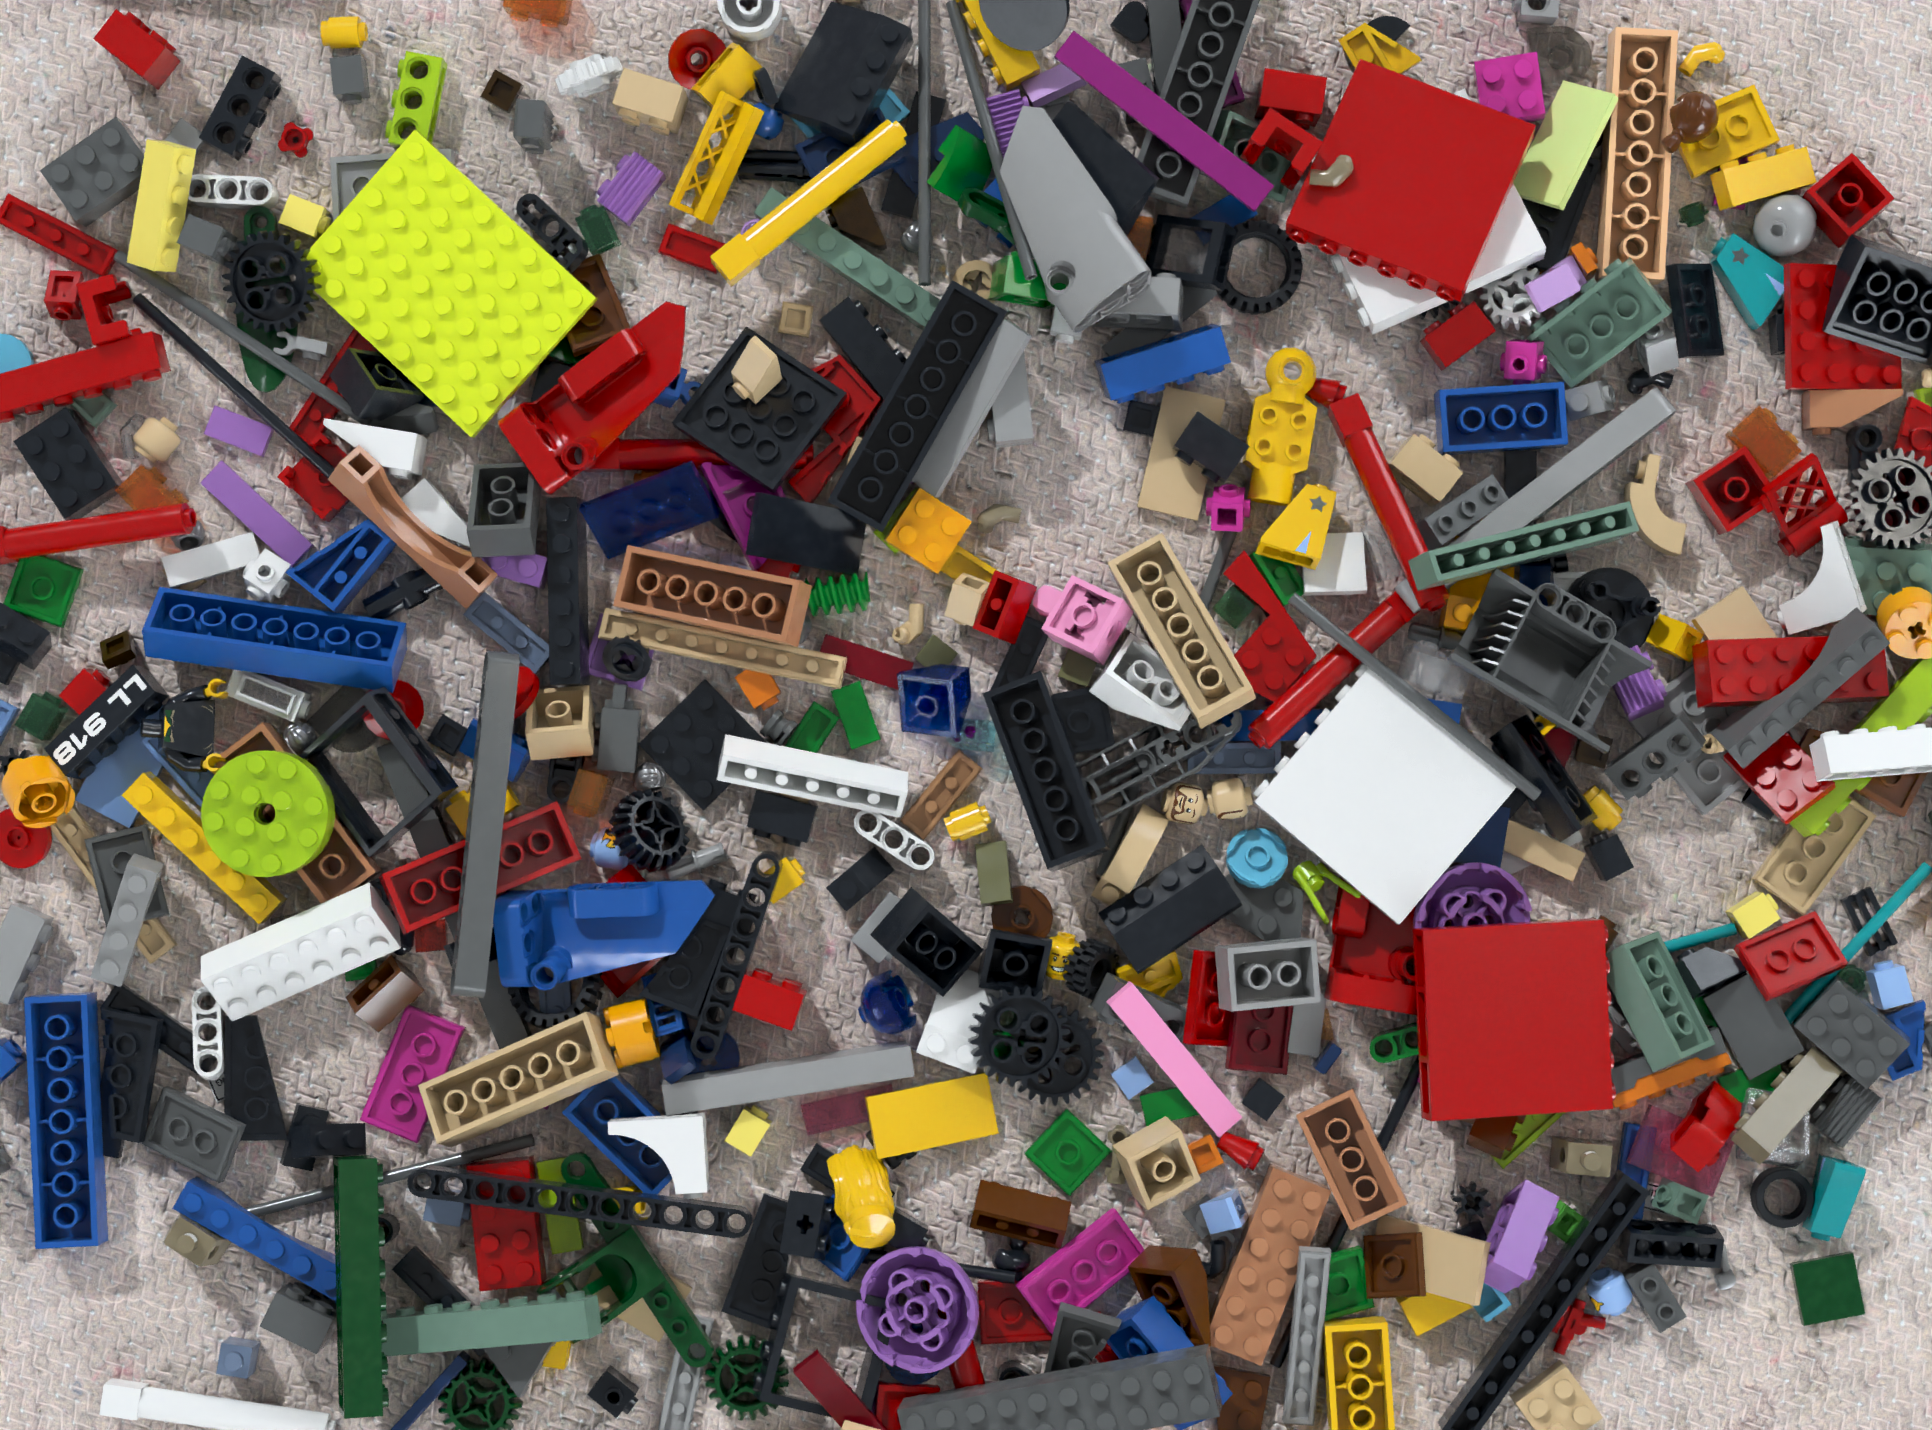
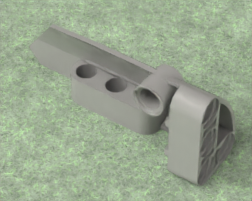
M1022 106L1002 162L1000 176L1044 282L1047 300L1051 304L1056 305L1073 332H1081L1143 295L1151 285V270L1117 223V216L1111 204L1046 111L1041 107ZM1056 283H1063L1067 287L1063 290H1056L1052 286Z

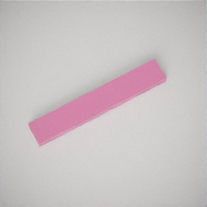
M1129 981L1106 1001L1219 1138L1242 1118L1133 983Z

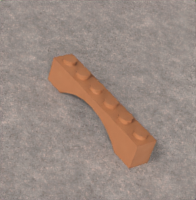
M360 445L339 462L328 478L342 494L466 609L487 590L498 576L480 557H472L470 551L446 541L422 523L398 496L388 480L383 467Z

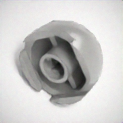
M1775 195L1764 202L1754 216L1752 225L1754 239L1759 247L1770 255L1779 257L1796 255L1807 248L1816 236V212L1811 204L1799 195Z

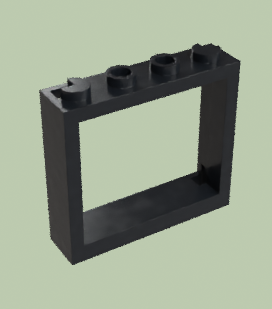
M385 687L367 692L299 755V757L307 760L318 769L317 771L324 778L327 785H329L334 798L335 812L338 814L340 822L349 829L357 840L358 846L363 848L368 857L389 849L459 787ZM369 713L372 714L431 794L385 836L324 755Z
M786 1273L784 1280L781 1279L780 1286L776 1290V1298H779L776 1310H772L769 1316L768 1328L771 1331L768 1341H764L761 1347L760 1359L763 1362L760 1372H756L754 1375L752 1390L755 1391L754 1396L759 1401L831 1417L818 1402L771 1392L798 1288L855 1302L856 1300H862L860 1290ZM866 1295L865 1303L882 1308L880 1317L886 1313V1298ZM878 1327L877 1339L888 1346L890 1337L883 1335ZM867 1345L855 1393L871 1410L884 1361Z

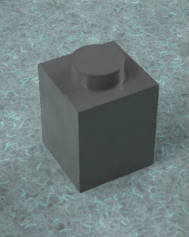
M361 55L330 58L333 95L346 105L362 103V99L370 98L366 60Z

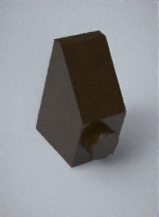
M863 187L843 194L829 205L830 209L825 211L832 228L838 226L842 235L880 251L887 249L885 239Z

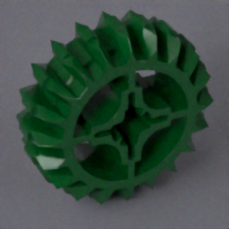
M739 1335L737 1338L738 1346H735L734 1342L728 1339L726 1340L728 1351L718 1346L716 1353L720 1358L712 1356L709 1361L716 1368L710 1367L705 1370V1375L714 1378L706 1381L705 1387L716 1388L709 1394V1398L713 1400L720 1397L721 1400L717 1403L716 1408L720 1410L725 1404L729 1406L726 1413L728 1417H731L734 1410L739 1411L738 1420L744 1419L745 1412H749L751 1420H756V1410L758 1409L764 1417L768 1415L769 1412L766 1404L773 1409L778 1407L776 1404L759 1401L758 1399L743 1401L735 1398V1396L737 1397L742 1392L755 1393L752 1390L754 1382L752 1383L747 1380L739 1386L742 1374H739V1372L747 1375L755 1370V1375L756 1372H760L763 1360L757 1358L753 1363L746 1364L739 1359L736 1360L734 1356L752 1354L760 1357L762 1344L764 1341H768L765 1338L761 1341L760 1346L755 1344V1335H751L749 1344H745L744 1336ZM783 1355L780 1356L778 1366L785 1361V1357ZM725 1364L731 1368L730 1372L735 1378V1382L728 1391L722 1380V1369ZM777 1367L771 1392L786 1395L778 1387H788L789 1380L781 1378V1376L789 1373L788 1367Z
M482 1358L479 1367L475 1359H470L468 1361V1369L465 1366L459 1371V1374L453 1380L451 1379L449 1385L443 1390L447 1393H442L438 1396V1401L447 1403L441 1406L438 1411L440 1414H449L443 1420L444 1425H449L453 1422L455 1426L452 1430H503V1428L511 1430L514 1427L511 1420H518L520 1417V1413L515 1409L523 1406V1401L514 1399L517 1395L502 1374L497 1371L495 1364L493 1363L491 1368L488 1367L487 1358ZM473 1378H486L493 1381L496 1385L484 1387L478 1380L474 1381ZM463 1382L466 1386L465 1392L468 1401L458 1408L457 1391ZM503 1393L505 1401L504 1412L497 1419L494 1414L496 1410L493 1406V1400ZM491 1395L484 1405L480 1403L471 1406L477 1397L480 1399ZM475 1414L483 1422L487 1421L488 1424L473 1423L465 1417Z

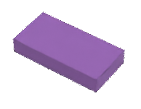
M215 405L204 434L264 457L274 429Z

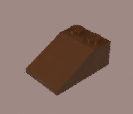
M1149 1245L1128 1266L1142 1301L1154 1296L1165 1306L1167 1313L1185 1331L1186 1336L1194 1346L1209 1344L1210 1347L1207 1274L1196 1249Z

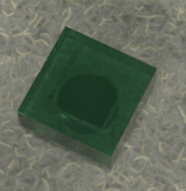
M1234 584L1212 609L1234 629H1237L1255 609L1257 604Z

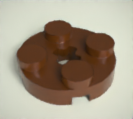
M1024 885L1012 887L1013 903L993 905L991 913L993 929L1046 938L1051 930L1053 921L1051 904L1046 896L1035 888ZM1017 909L1021 911L1028 909L1030 911L1028 915L1030 922L1027 925L1023 922L1017 925L1014 922L1017 917L1014 912Z

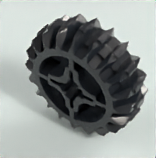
M651 789L645 791L638 790L622 798L618 805L614 807V810H612L613 816L608 821L613 828H611L608 834L616 838L612 845L619 846L621 849L619 856H626L628 858V865L636 863L638 871L646 869L648 873L656 872L657 870L659 872L665 871L670 866L677 864L687 851L685 846L690 839L685 834L688 833L690 828L683 824L687 816H680L678 813L680 806H673L671 804V797L663 799L661 791L653 793Z

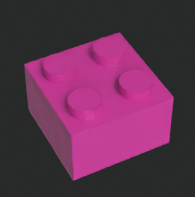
M1537 52L1474 62L1473 71L1479 104L1526 122L1544 120L1545 107Z

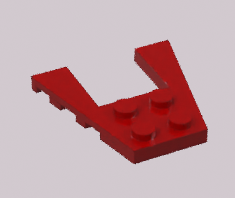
M841 355L812 369L845 391L847 398L824 427L826 433L834 441L788 481L802 499L809 503H814L853 446L856 437H859L882 403L878 395Z
M1243 551L1223 575L1268 613L1269 616L1234 654V657L1250 682L1254 693L1274 702L1293 684L1317 655L1251 558Z

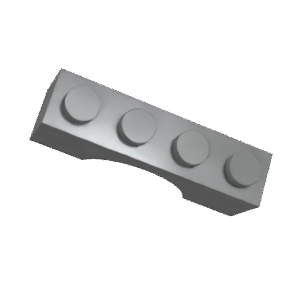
M135 853L127 863L91 978L121 987L125 982L137 950L140 930L156 891L164 863Z

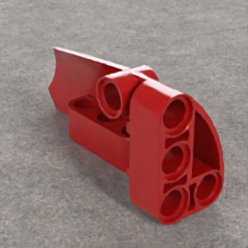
M666 301L632 328H626L616 333L558 378V384L537 400L521 403L498 421L502 432L545 492L548 494L554 493L584 469L591 468L596 463L597 458L680 374L685 337V306ZM578 447L584 452V460L581 464L576 462L574 458L575 450Z
M1338 886L1332 920L1334 940L1324 998L1340 1003L1417 1015L1415 973L1408 974L1406 970L1407 962L1409 959L1414 958L1413 917L1415 907L1398 925L1363 895L1360 898H1356Z

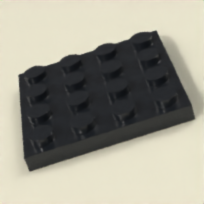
M745 327L676 416L672 424L673 427L774 494L846 400L847 393L765 338ZM753 336H757L777 355L782 380L757 404L748 397L744 400L735 392L732 387L734 382L731 371Z

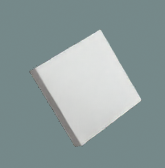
M1363 532L1327 533L1322 556L1316 569L1302 567L1304 596L1367 593Z

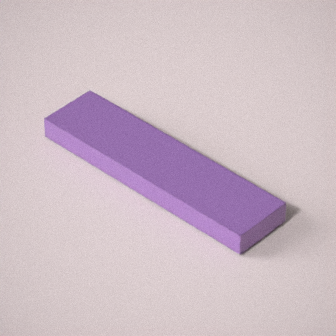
M221 460L200 482L278 556L291 564V567H294L314 546L224 461Z

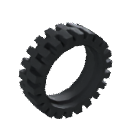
M1250 220L1233 227L1237 230L1234 246L1242 240L1249 238L1267 239L1279 248L1284 255L1286 264L1285 278L1280 287L1270 295L1256 298L1243 295L1235 290L1228 278H1226L1224 291L1216 290L1218 297L1227 303V306L1237 309L1238 312L1258 315L1259 313L1265 314L1276 310L1291 298L1299 285L1303 270L1301 252L1298 250L1297 243L1286 234V230H1282L1275 223L1270 224L1264 220Z
M603 973L583 977L582 990L576 1001L565 1011L556 1014L543 1013L537 1010L530 1000L529 987H509L508 994L513 997L510 1001L512 1006L517 1009L515 1011L524 1020L545 1030L584 1012L589 1013L590 1010L595 1012L598 1007L595 1002L597 999L601 1000L603 995L599 991L600 988H604V981L600 978Z

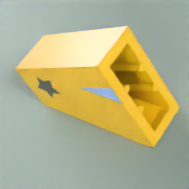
M1306 484L1262 535L1255 554L1315 570L1322 556L1337 492L1329 490L1327 486L1321 484Z

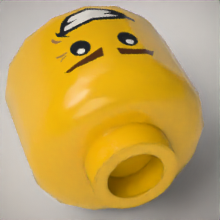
M1058 932L1057 936L1049 937L1053 942L1046 969L1048 977L1064 980L1063 975L1068 973V971L1064 970V966L1070 963L1067 957L1069 954L1073 956L1074 952L1072 949L1075 946L1080 948L1079 942L1075 941V935Z

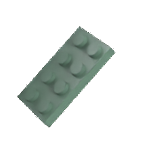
M1630 257L1624 262H1621L1619 258L1604 269L1607 274L1598 282L1593 277L1581 287L1580 292L1582 294L1572 301L1569 297L1554 308L1557 313L1547 320L1543 316L1529 327L1532 333L1527 339L1530 342L1533 340L1544 341L1543 354L1547 356L1549 362L1571 389L1672 312Z
M1844 536V541L1867 608L1863 614L1877 615V610L1884 598L1891 593L1894 595L1902 591L1901 588L1919 587L1932 594V544H1925V541L1921 540V544L1913 546L1910 543V548L1901 549L1898 545L1897 549L1889 550L1887 544L1883 547H1876L1877 538H1875V541L1866 542L1859 536Z

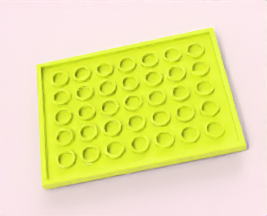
M414 130L312 245L306 257L307 260L316 259L317 262L311 269L312 271L321 272L320 276L314 278V282L322 285V288L315 289L314 291L472 438H475L598 300L417 130Z

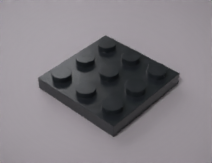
M704 679L639 745L704 811L732 784L717 780L719 758L725 734L765 743L768 742Z

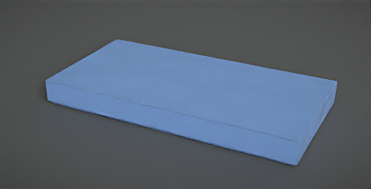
M160 709L156 713L148 715L145 719H159ZM140 728L134 734L126 736L118 744V748L113 754L104 757L96 765L94 772L85 778L75 798V801L128 828H133L140 812L121 795L142 773L151 771L156 777H159L164 768L141 744L140 740L143 737L140 736Z

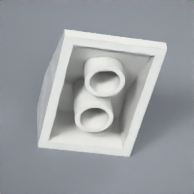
M324 418V426L356 448L360 445L382 467L388 469V475L405 480H412L413 475L422 476L428 440L421 435Z
M1132 633L1114 651L1089 692L1114 710L1177 731L1182 728L1191 713L1157 652Z
M967 969L944 997L937 993L916 1053L975 1074L977 1069L976 1063L981 1056H973L971 1054V1051L978 1046L968 1042L969 1038L976 1036V1033L968 1027L970 1025H978L979 1021L972 1016L973 1013L982 1015L984 1012L979 1003L982 1002L989 1006L991 1001L988 995L991 993L996 998H999L1000 991L979 988L978 973Z

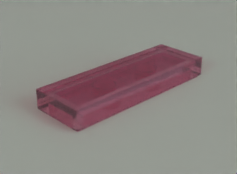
M892 1083L801 1104L807 1135L868 1122L869 1117L865 1097L894 1091Z

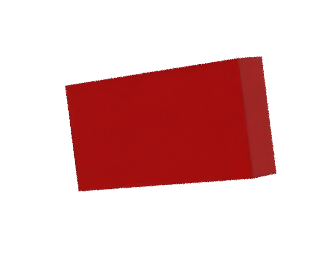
M668 223L658 253L717 275L718 270L711 263L710 256L724 246L725 243Z

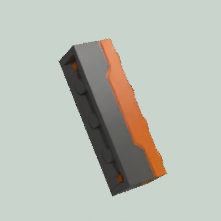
M1707 1027L1715 1045L1654 1073L1645 1060L1643 1052L1615 1062L1613 1069H1611L1612 1082L1616 1089L1613 1107L1625 1110L1637 1105V1099L1648 1096L1649 1099L1657 1098L1666 1094V1088L1677 1085L1678 1088L1686 1087L1695 1083V1077L1706 1074L1707 1077H1711L1724 1072V1066L1732 1064L1727 1054L1719 1028Z

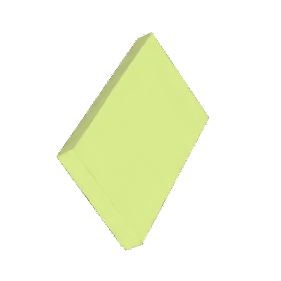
M1563 80L1513 184L1522 199L1564 210L1619 100L1615 94Z

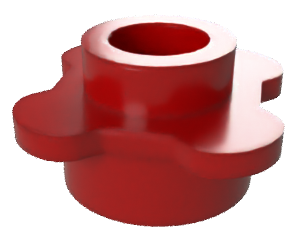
M289 122L284 126L278 147L282 152L290 151L295 153L297 157L303 158L308 154L307 146L309 141L313 139L314 134L309 128L302 129L293 122ZM295 137L299 139L297 143L293 142Z

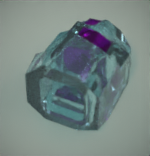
M962 718L954 721L947 729L946 740L952 747L957 749L994 752L996 729L993 721Z

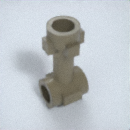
M1118 1123L1113 1130L1108 1131L1107 1139L1114 1145L1129 1137L1132 1133L1125 1124ZM1112 1148L1111 1167H1105L1107 1182L1125 1184L1126 1178Z

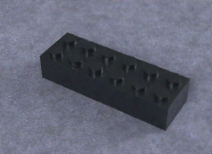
M1039 671L982 693L1047 869L1055 872L1111 850L1046 675Z

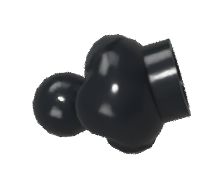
M1007 1237V1242L1012 1249H998L992 1256V1263L995 1269L1017 1272L1016 1281H1020L1024 1278V1271L1030 1266V1255L1024 1250L1030 1242Z

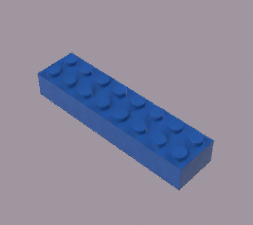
M159 587L142 629L145 657L370 690L385 687L390 693L394 692L407 651L406 623L165 587Z
M97 992L45 994L25 997L35 1249L99 1246L108 1241L102 1136Z

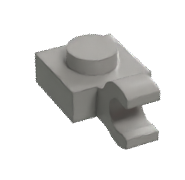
M285 331L277 332L278 337L286 338L288 341L286 348H274L273 351L280 356H288L294 351L303 352L302 358L320 362L321 356L331 357L333 346L328 342L292 336Z

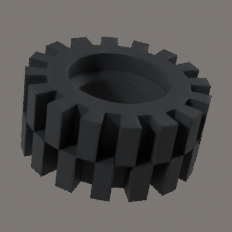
M1089 938L1086 941L1082 940L1079 942L1080 948L1075 946L1072 949L1074 952L1073 956L1069 954L1067 957L1070 963L1064 966V970L1068 971V973L1064 974L1063 977L1067 981L1065 985L1069 990L1093 1000L1106 973L1108 972L1116 976L1115 969L1120 967V963L1116 961L1120 958L1114 948Z

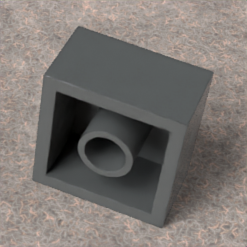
M289 1282L276 1292L260 1327L317 1354L330 1342L337 1327L336 1301L326 1295H323L321 1298L311 1293L312 1289L303 1283L294 1282L292 1284Z

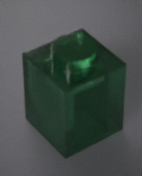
M597 205L589 206L580 211L581 216L575 218L592 255L602 254L622 245L604 206L599 208Z
M45 691L44 694L32 693L15 726L41 741H51L69 708L60 704L63 700L62 698L49 691Z

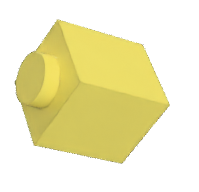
M289 194L278 223L286 229L318 240L331 225V218L329 217L331 212L323 206Z
M1755 891L1725 911L1731 922L1735 924L1740 936L1746 939L1752 938L1781 919L1776 912L1779 907L1772 896Z
M753 1105L752 1108L745 1106L724 1141L751 1157L772 1123L771 1120L767 1119L769 1113L756 1105Z

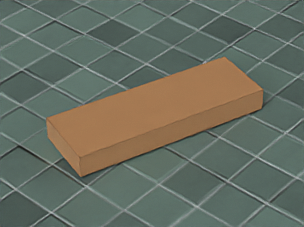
M958 749L902 817L900 822L924 841L983 768Z

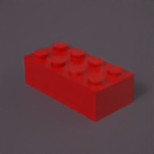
M534 1155L476 1161L466 1166L467 1170L536 1179ZM487 1181L480 1183L479 1190L481 1194L486 1197L493 1196V1185ZM515 1185L511 1187V1196L515 1200L522 1201L525 1199L526 1194L521 1186ZM470 1204L479 1290L489 1291L542 1285L547 1279L540 1213Z

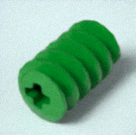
M865 572L863 581L859 580L857 573H853L850 583L847 582L844 574H842L838 584H835L832 576H828L826 585H823L820 578L816 577L808 602V608L813 617L818 616L820 607H822L825 615H830L832 606L835 607L838 614H842L844 605H847L850 613H854L857 603H859L862 611H867L870 602L868 573Z

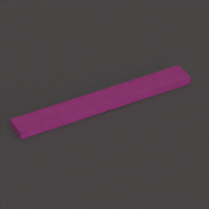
M1075 31L1071 33L1055 54L1054 58L1253 212H1255L1274 187L1272 183Z

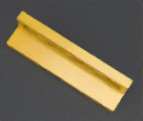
M720 91L669 205L707 224L713 225L765 111L724 91ZM729 101L736 104L737 107L733 116L724 121L722 111L726 102ZM720 131L722 140L719 146L711 149L709 139L713 133ZM707 159L709 168L706 174L697 177L696 168L698 163ZM694 188L696 196L691 207L682 204L681 200L685 192Z

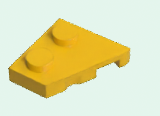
M1366 23L1338 39L1355 69L1359 60L1362 59L1403 74L1422 62L1418 55Z
M1175 950L1139 974L1131 963L1115 969L1117 977L1128 982L1130 981L1161 997H1164L1167 991L1173 989L1183 980Z

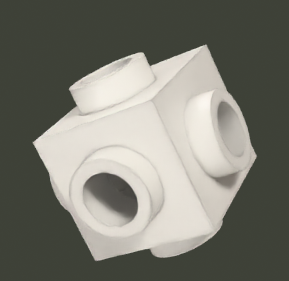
M265 548L256 561L254 559L251 560L243 571L246 592L255 600L262 601L263 599L268 603H273L277 597L282 598L290 586L289 581L291 577L285 572L292 568L291 564Z

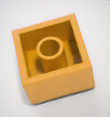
M919 487L883 541L932 573L938 574L972 521Z

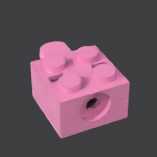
M1073 575L1063 591L1045 585L1039 588L1033 597V606L1036 611L1047 618L1041 629L1052 641L1101 665L1105 664L1134 613L1124 599Z

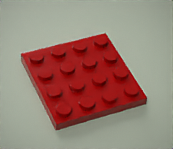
M1784 264L1785 389H1902L1900 356L1822 331L1837 265Z

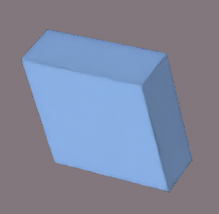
M1136 1056L1110 1073L1128 1100L1154 1083Z

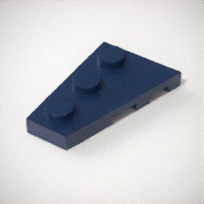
M968 112L931 126V175L944 158V155L938 149L955 125L960 126L982 141L985 140L982 128ZM918 132L904 137L906 145L901 149L906 157V161L892 167V170L918 198Z

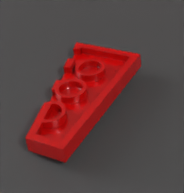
M1911 396L1908 397L1894 449L1902 448L1904 454L1911 450L1915 451L1914 460L1925 456L1926 459L1923 466L1927 467L1932 465V407ZM1899 471L1898 479L1901 484L1905 485V475ZM1897 496L1893 498L1894 502L1898 500ZM1913 499L1912 509L1918 513L1919 504ZM1886 513L1885 521L1891 527L1893 523L1892 516Z

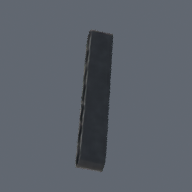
M773 851L760 853L751 865L691 1041L692 1052L700 1059L706 1060L715 1056L723 1043L744 974L748 970L782 871V860ZM765 858L772 860L775 864V872L772 874L763 873L759 868L760 860ZM753 888L762 890L765 894V901L760 904L752 902L749 897V891ZM742 918L751 919L754 922L755 930L751 933L743 932L739 927V920ZM734 947L742 949L745 955L744 961L734 962L729 956V950ZM722 977L731 978L735 984L734 990L729 992L722 990L719 986V979ZM714 1006L720 1007L724 1011V1019L720 1021L712 1019L709 1015V1008ZM701 1036H709L714 1041V1048L711 1050L703 1049L699 1044V1038Z

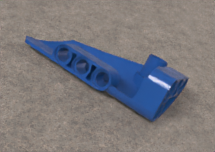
M703 880L585 883L567 887V889L506 891L495 900L493 918L501 984L504 988L535 986L540 990L546 991L559 983L676 954L706 911L715 894ZM545 967L553 972L554 978L546 974Z

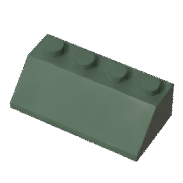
M1659 931L1623 944L1606 953L1610 963L1607 981L1653 1073L1715 1045Z

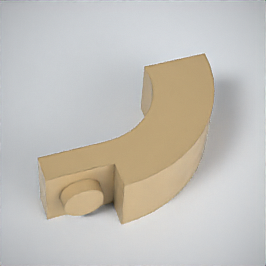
M1647 454L1642 457V460L1637 461L1634 478L1638 479V483L1630 482L1625 484L1624 502L1630 501L1639 528V531L1636 532L1637 535L1653 549L1675 557L1681 555L1687 524L1671 520L1660 510L1655 497V488L1661 456Z
M1142 804L1091 896L1107 905H1111L1131 892L1169 822L1166 816Z

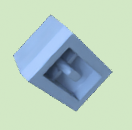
M1238 1188L1199 1205L1210 1234L1240 1228L1248 1219Z

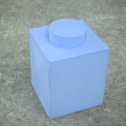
M1892 960L1875 963V969L1865 971L1875 1008L1885 1010L1914 1002L1904 965L1893 964Z

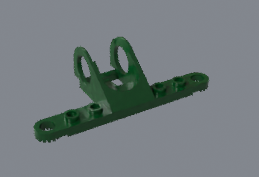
M574 1152L568 1155L562 1162L561 1174L566 1183L611 1189L587 1154ZM572 1161L581 1162L585 1167V1174L580 1177L575 1176V1174L573 1175L570 1172V1163ZM575 1194L584 1209L587 1208V1197L583 1194ZM607 1198L604 1201V1207L608 1212L616 1213L619 1211L620 1204L616 1199ZM591 1220L605 1240V1243L545 1281L537 1289V1293L539 1295L547 1294L561 1284L568 1293L579 1291L571 1278L595 1263L602 1275L585 1285L581 1290L585 1291V1296L593 1295L609 1285L619 1299L600 1311L602 1327L643 1298L683 1360L692 1367L705 1366L714 1353L712 1340L708 1338L695 1314L636 1225ZM572 1340L570 1343L574 1344L581 1340ZM694 1343L701 1344L705 1348L706 1355L701 1358H695L696 1356H692L693 1354L690 1353V1345Z

